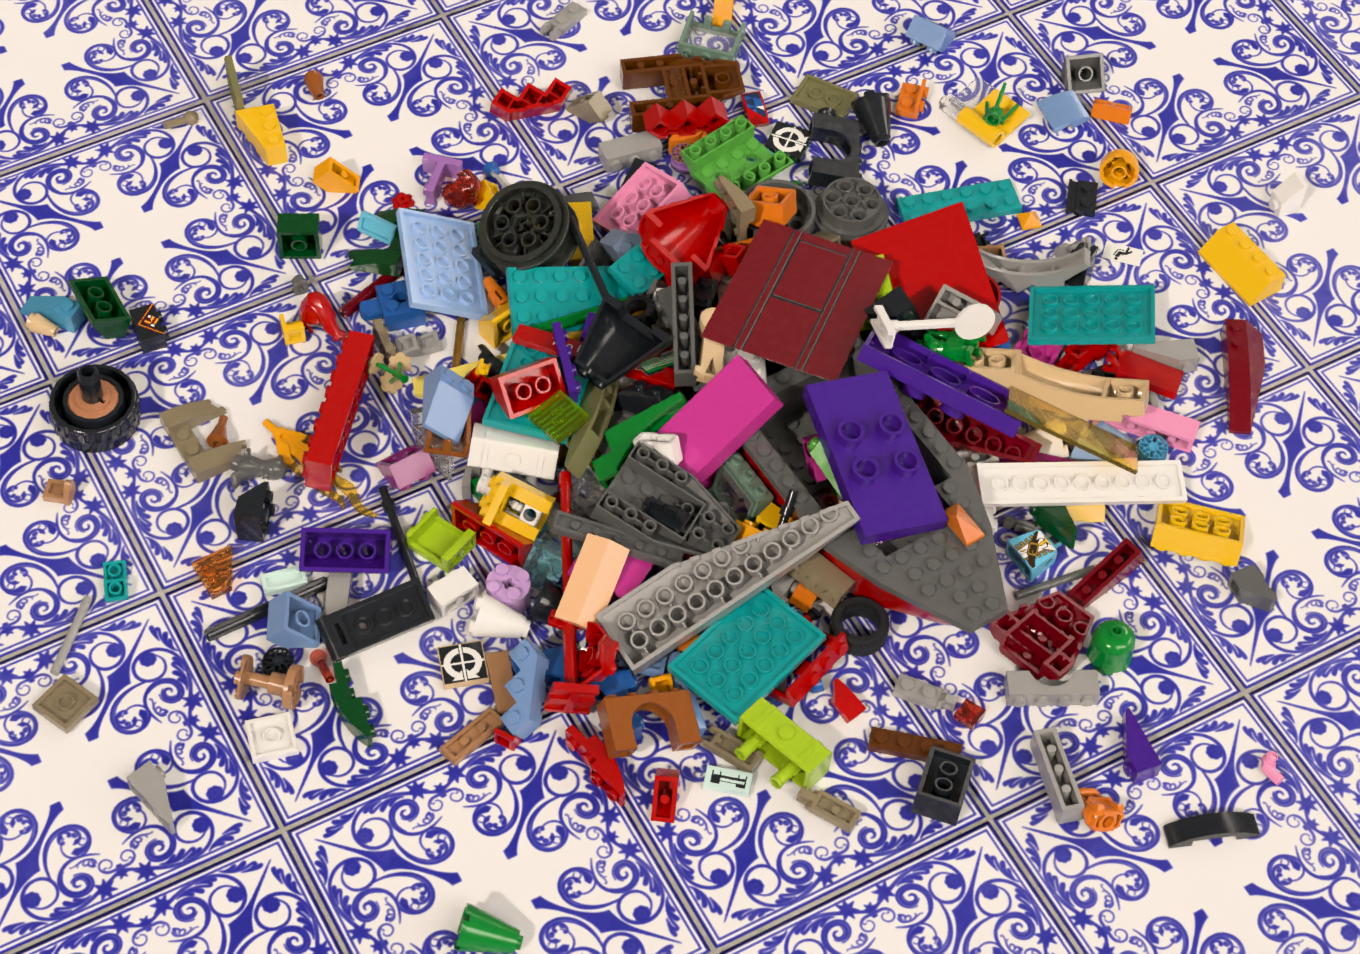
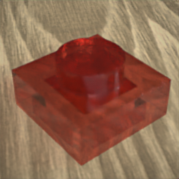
M966 698L954 713L953 719L973 730L985 715L986 710Z

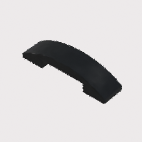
M1245 812L1203 814L1181 819L1163 826L1169 849L1192 846L1193 841L1230 836H1236V839L1239 840L1260 836L1254 814Z

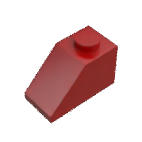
M656 769L651 821L674 823L680 770Z

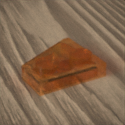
M231 545L191 563L193 570L212 600L232 591L233 552Z

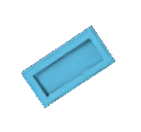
M364 210L360 214L357 230L390 245L398 231V225Z

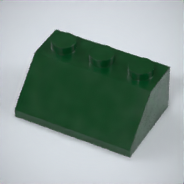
M108 277L68 279V284L91 326L105 339L125 337L131 318Z

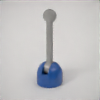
M495 161L488 162L483 167L484 174L490 179L496 178L503 188L507 187L499 177L500 168Z

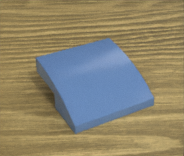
M1073 90L1060 92L1036 102L1054 133L1070 125L1075 128L1091 119Z

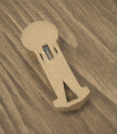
M713 307L707 308L701 313L697 329L701 342L698 365H695L693 375L697 376L696 381L708 383L723 367L725 345L700 337L716 309Z

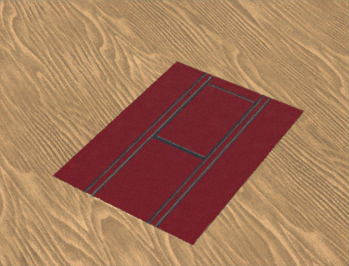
M764 219L700 337L829 381L837 380L867 318L864 310L874 303L893 261Z

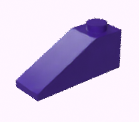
M1127 708L1122 718L1123 771L1127 777H1130L1133 784L1158 776L1162 763L1130 708Z

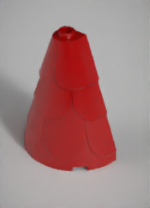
M715 192L649 209L643 214L638 227V234H640L642 241L640 246L643 253L657 270L671 277V263L692 262L693 279L701 276L710 268L714 250L717 247L720 233L724 228L729 209L728 206Z

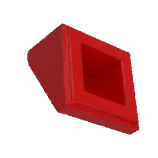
M495 727L494 742L511 751H515L522 741L521 738L512 735L511 732L503 728Z

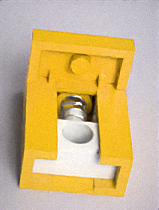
M503 471L497 476L493 475L488 484V487L491 489L488 495H483L478 505L482 507L479 512L480 515L484 516L482 523L491 526L496 522L534 542L538 538L556 498ZM527 509H533L536 512V517H529Z

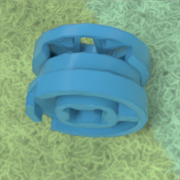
M1152 434L1141 438L1136 451L1137 460H1165L1168 453L1166 440Z

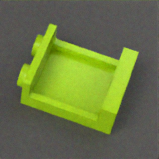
M435 507L429 512H425L416 526H412L406 534L409 549L446 573L452 571L476 546V532L469 528L466 532L461 531L438 515V509Z

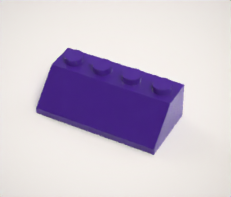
M301 527L299 572L389 574L392 559L391 530Z

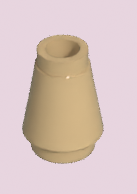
M32 312L25 324L29 332L53 338L59 330V326L40 313L35 314Z

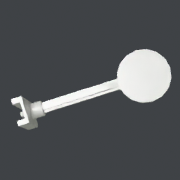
M978 303L964 308L956 318L898 321L890 320L883 305H874L873 309L877 314V319H871L870 321L883 348L892 349L895 335L901 330L954 328L957 335L963 339L972 340L979 338L992 328L995 323V314L988 305Z

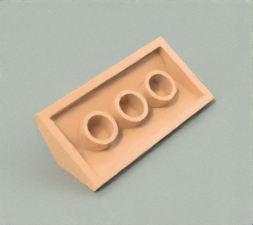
M588 533L554 617L585 630L588 621L600 625L595 615L608 606L630 550L610 539Z

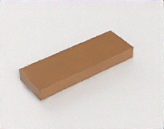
M507 650L485 654L496 710L499 715L506 713L516 703L504 686L513 678Z
M490 706L439 748V752L451 764L456 766L494 735L495 727L503 728L505 724L500 719L501 716Z

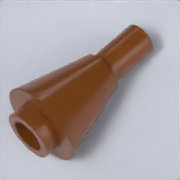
M220 415L218 424L206 439L207 444L212 448L228 444L226 428L228 417L226 415Z

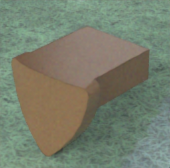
M48 479L42 496L43 500L70 506L75 495L76 483L74 480Z

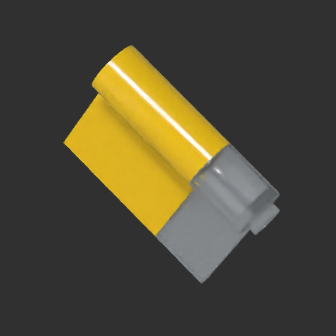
M979 76L957 96L952 94L944 95L939 101V109L992 148L998 146L1031 115L1030 112L1019 105L1005 120L1003 125H989L986 120H983L985 102L989 101V109L995 106L1000 91ZM1004 94L999 105L1003 110V116L1017 104Z

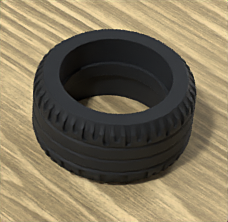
M854 596L844 599L834 608L831 614L829 633L835 637L841 632L845 633L849 646L846 654L856 657L869 656L880 650L885 644L889 631V617L882 605L869 597ZM850 617H864L873 622L877 630L868 636H856L847 632L841 623Z

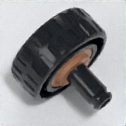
M100 364L83 365L61 377L50 393L49 411L54 430L63 443L78 451L100 453L115 449L127 442L140 425L142 415L141 403L136 385L127 374L117 368Z

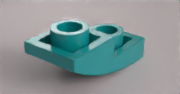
M126 561L103 562L105 602L128 600Z

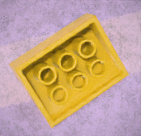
M1189 502L1158 504L1150 546L1160 551L1168 550L1176 552L1181 556L1189 555L1197 557L1202 561L1219 562L1223 566L1237 567L1244 542L1245 516Z

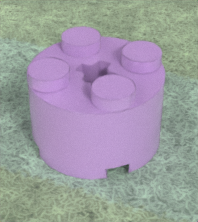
M500 563L486 578V593L515 611L522 613L528 608L531 601L529 573L518 566Z

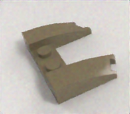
M721 175L717 177L718 180L714 181L713 185L731 211L730 220L726 218L724 228L719 236L725 245L748 239L747 228L750 222L755 221L756 207L738 186Z
M210 399L190 402L159 413L161 425L198 484L230 470L234 457L237 454L242 455V449L247 448L246 440H241L207 451L203 449L191 429L227 413L224 407L218 408L212 405Z

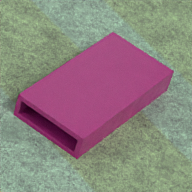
M737 354L657 434H675L679 437L683 460L678 466L695 476L702 484L784 404L750 363Z

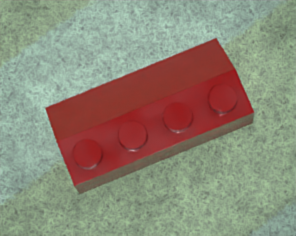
M469 499L456 500L451 503L452 525L463 532H466L468 528L476 532V544L503 561L525 570L538 556V542L536 540L533 542L496 522L491 526L482 523L484 516L479 514L482 508L478 506L479 503H474Z

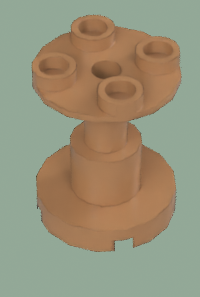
M243 654L241 670H237L234 675V684H237L235 699L243 700L248 693L249 687L255 686L267 689L268 694L282 696V707L294 710L298 705L302 692L299 688L300 684L304 682V667L292 664L287 674L274 671L271 675L253 672V657Z

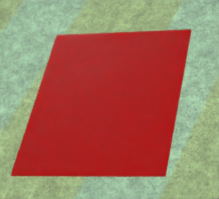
M958 202L851 241L853 249L874 256L884 254L885 259L893 261L888 272L892 290L900 285L914 304L920 320H924L944 284L982 304L988 305L1000 314L963 202ZM1003 320L993 336L986 335V341L979 342V347L992 348L1009 342ZM937 328L936 331L952 332L953 329Z

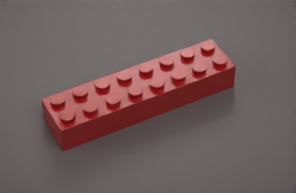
M349 330L347 338L342 340V353H338L336 358L337 368L332 370L330 376L331 386L327 385L326 400L321 402L319 408L320 418H316L313 430L315 433L314 435L310 434L308 440L309 450L303 454L302 464L305 465L302 477L305 478V487L331 492L369 377L368 362L374 356V335Z

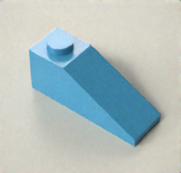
M30 296L20 310V313L29 316L32 312L35 314L40 313L59 326V328L72 333H76L86 319L79 302L64 296Z

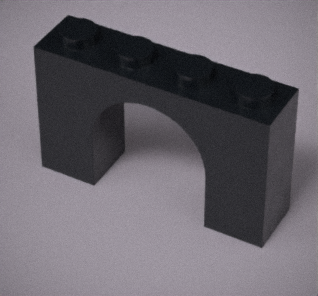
M813 113L809 124V140L832 144L838 147L845 154L846 158L831 160L813 156L808 168V184L827 187L833 181L845 177L862 179V173H859L862 165V158H859L862 150V144L859 143L862 136V129H859V120Z

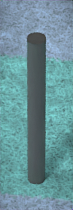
M1094 565L1014 592V598L1020 600L1083 578L1094 568Z

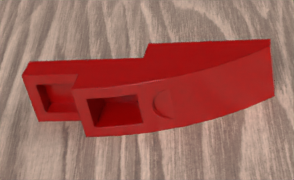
M1111 344L1069 345L1064 349L1065 356L1054 366L1080 372L1093 359L1098 362L1110 351Z
M573 724L565 730V743L570 750L576 751L581 756V759L587 766H590V780L597 787L600 786L612 802L616 801L621 807L625 805L623 778L615 759H608L605 744L596 734L587 739Z

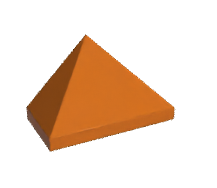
M959 503L944 510L948 518L947 525L966 547L985 536Z

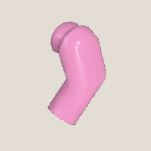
M1268 751L1261 759V770L1278 786L1285 777L1276 770L1278 755L1274 751Z

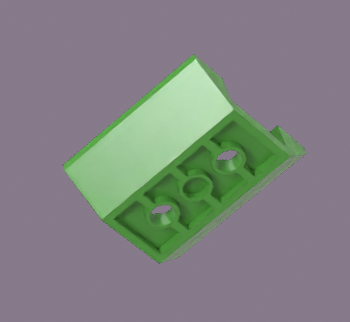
M743 115L738 116L681 151V155L692 178L706 192H715L721 199L722 197L713 185V182L718 180L716 179L717 177L723 175L745 192L752 185L768 180L794 164V161L782 150L772 154L754 138L755 126ZM747 159H754L756 161H747Z

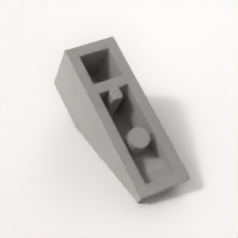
M1194 338L1155 342V344H1133L1131 352L1183 372L1196 371L1200 359Z
M148 761L126 777L129 789L166 830L173 835L176 832L164 780L166 775L159 766L155 767Z

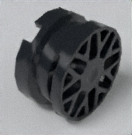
M274 647L268 650L262 658L265 675H271L273 671L287 674L290 666L295 664L291 651L283 647Z

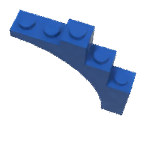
M563 645L541 650L549 660L544 681L546 686H552L553 682H564ZM511 659V669L514 677L520 669ZM630 668L615 671L612 676L608 675L602 682L589 683L599 685V695H596L595 699L600 702L605 696L615 694L617 697H621L628 693L636 692V689L639 688L636 675L632 676ZM637 712L633 713L632 727L636 740L642 738V729L645 728L641 715L638 716Z

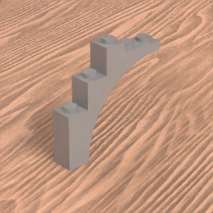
M1086 247L1067 255L1042 260L1006 258L979 249L987 275L993 278L997 284L1002 282L1016 293L1029 288L1031 285L1065 286V280L1090 267L1091 251Z

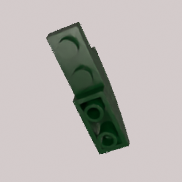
M342 661L333 663V670L336 682L329 684L333 705L338 716L351 734L365 746L371 748L373 747L372 738L376 737L373 723H368L367 718H371L368 704L363 705L362 698H356L354 688H349L348 682H351L348 668H343Z

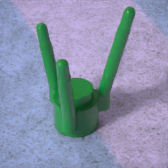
M1006 82L1002 85L995 106L989 109V101L985 102L983 120H986L991 126L1003 125L1005 120L1019 107V104H1016L1003 116V110L999 105L1005 92Z

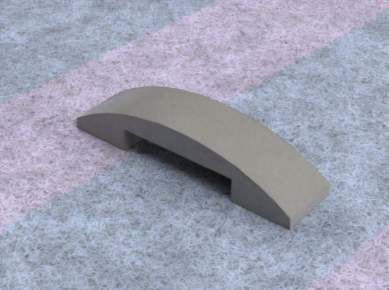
M329 573L324 616L348 606L353 573Z

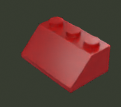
M546 357L489 377L494 397L509 419L544 408L559 396H562V399L558 402L569 399L556 357Z

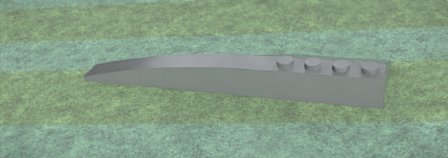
M845 501L820 510L818 513L803 516L796 521L781 524L774 529L765 530L737 540L727 546L712 549L705 554L690 557V559L680 563L671 564L595 616L607 635L619 642L618 652L632 673L637 675L790 572L856 524L861 518L851 504Z

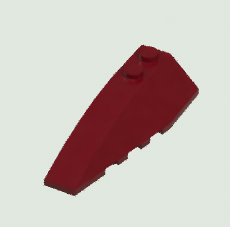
M1225 319L1220 336L1229 433L1250 434L1265 370L1262 333L1247 320Z
M926 395L924 400H919L918 407L954 448L1018 462H1034L1042 447V444L1018 432L1012 438L965 414L963 419L953 418L940 409L941 401L929 395Z

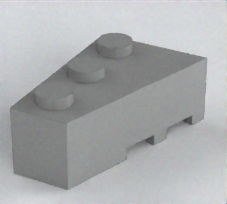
M944 284L924 320L956 318L964 308L982 303ZM993 310L995 323L986 335L993 336L1003 319L995 310Z

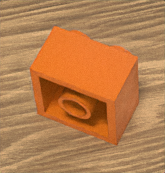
M757 185L748 195L756 207L755 221L749 223L754 227H760L764 219L785 226L797 212L796 189Z

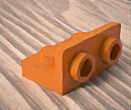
M927 79L922 80L921 86L903 82L894 115L913 119L918 118L919 112L924 110L925 101H923V98L927 99L929 87H926Z

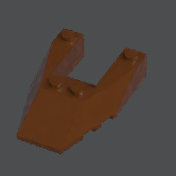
M681 54L620 59V80L623 90L664 85L666 98L629 102V121L632 132L646 131L642 114L655 103L670 111L683 99L698 107L711 96L720 102H725L745 93L738 61L715 58L714 61L702 60L700 56L687 58L682 57Z

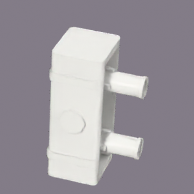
M474 422L467 466L482 468L481 476L485 474L488 477H492L495 470L525 475L524 479L536 487L538 478L554 480L560 443Z

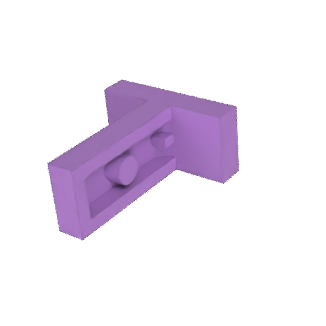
M424 153L422 157L423 172L430 173L429 183H425L423 195H426V204H435L445 177L462 179V160Z

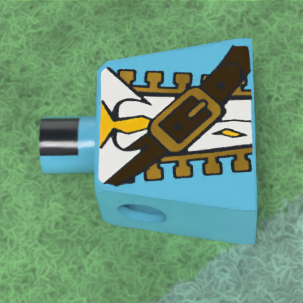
M1035 530L1009 539L1005 553L1028 581L1031 582L1054 564L1057 556L1056 548L1060 547L1062 543L1053 536L1047 538L1041 530Z

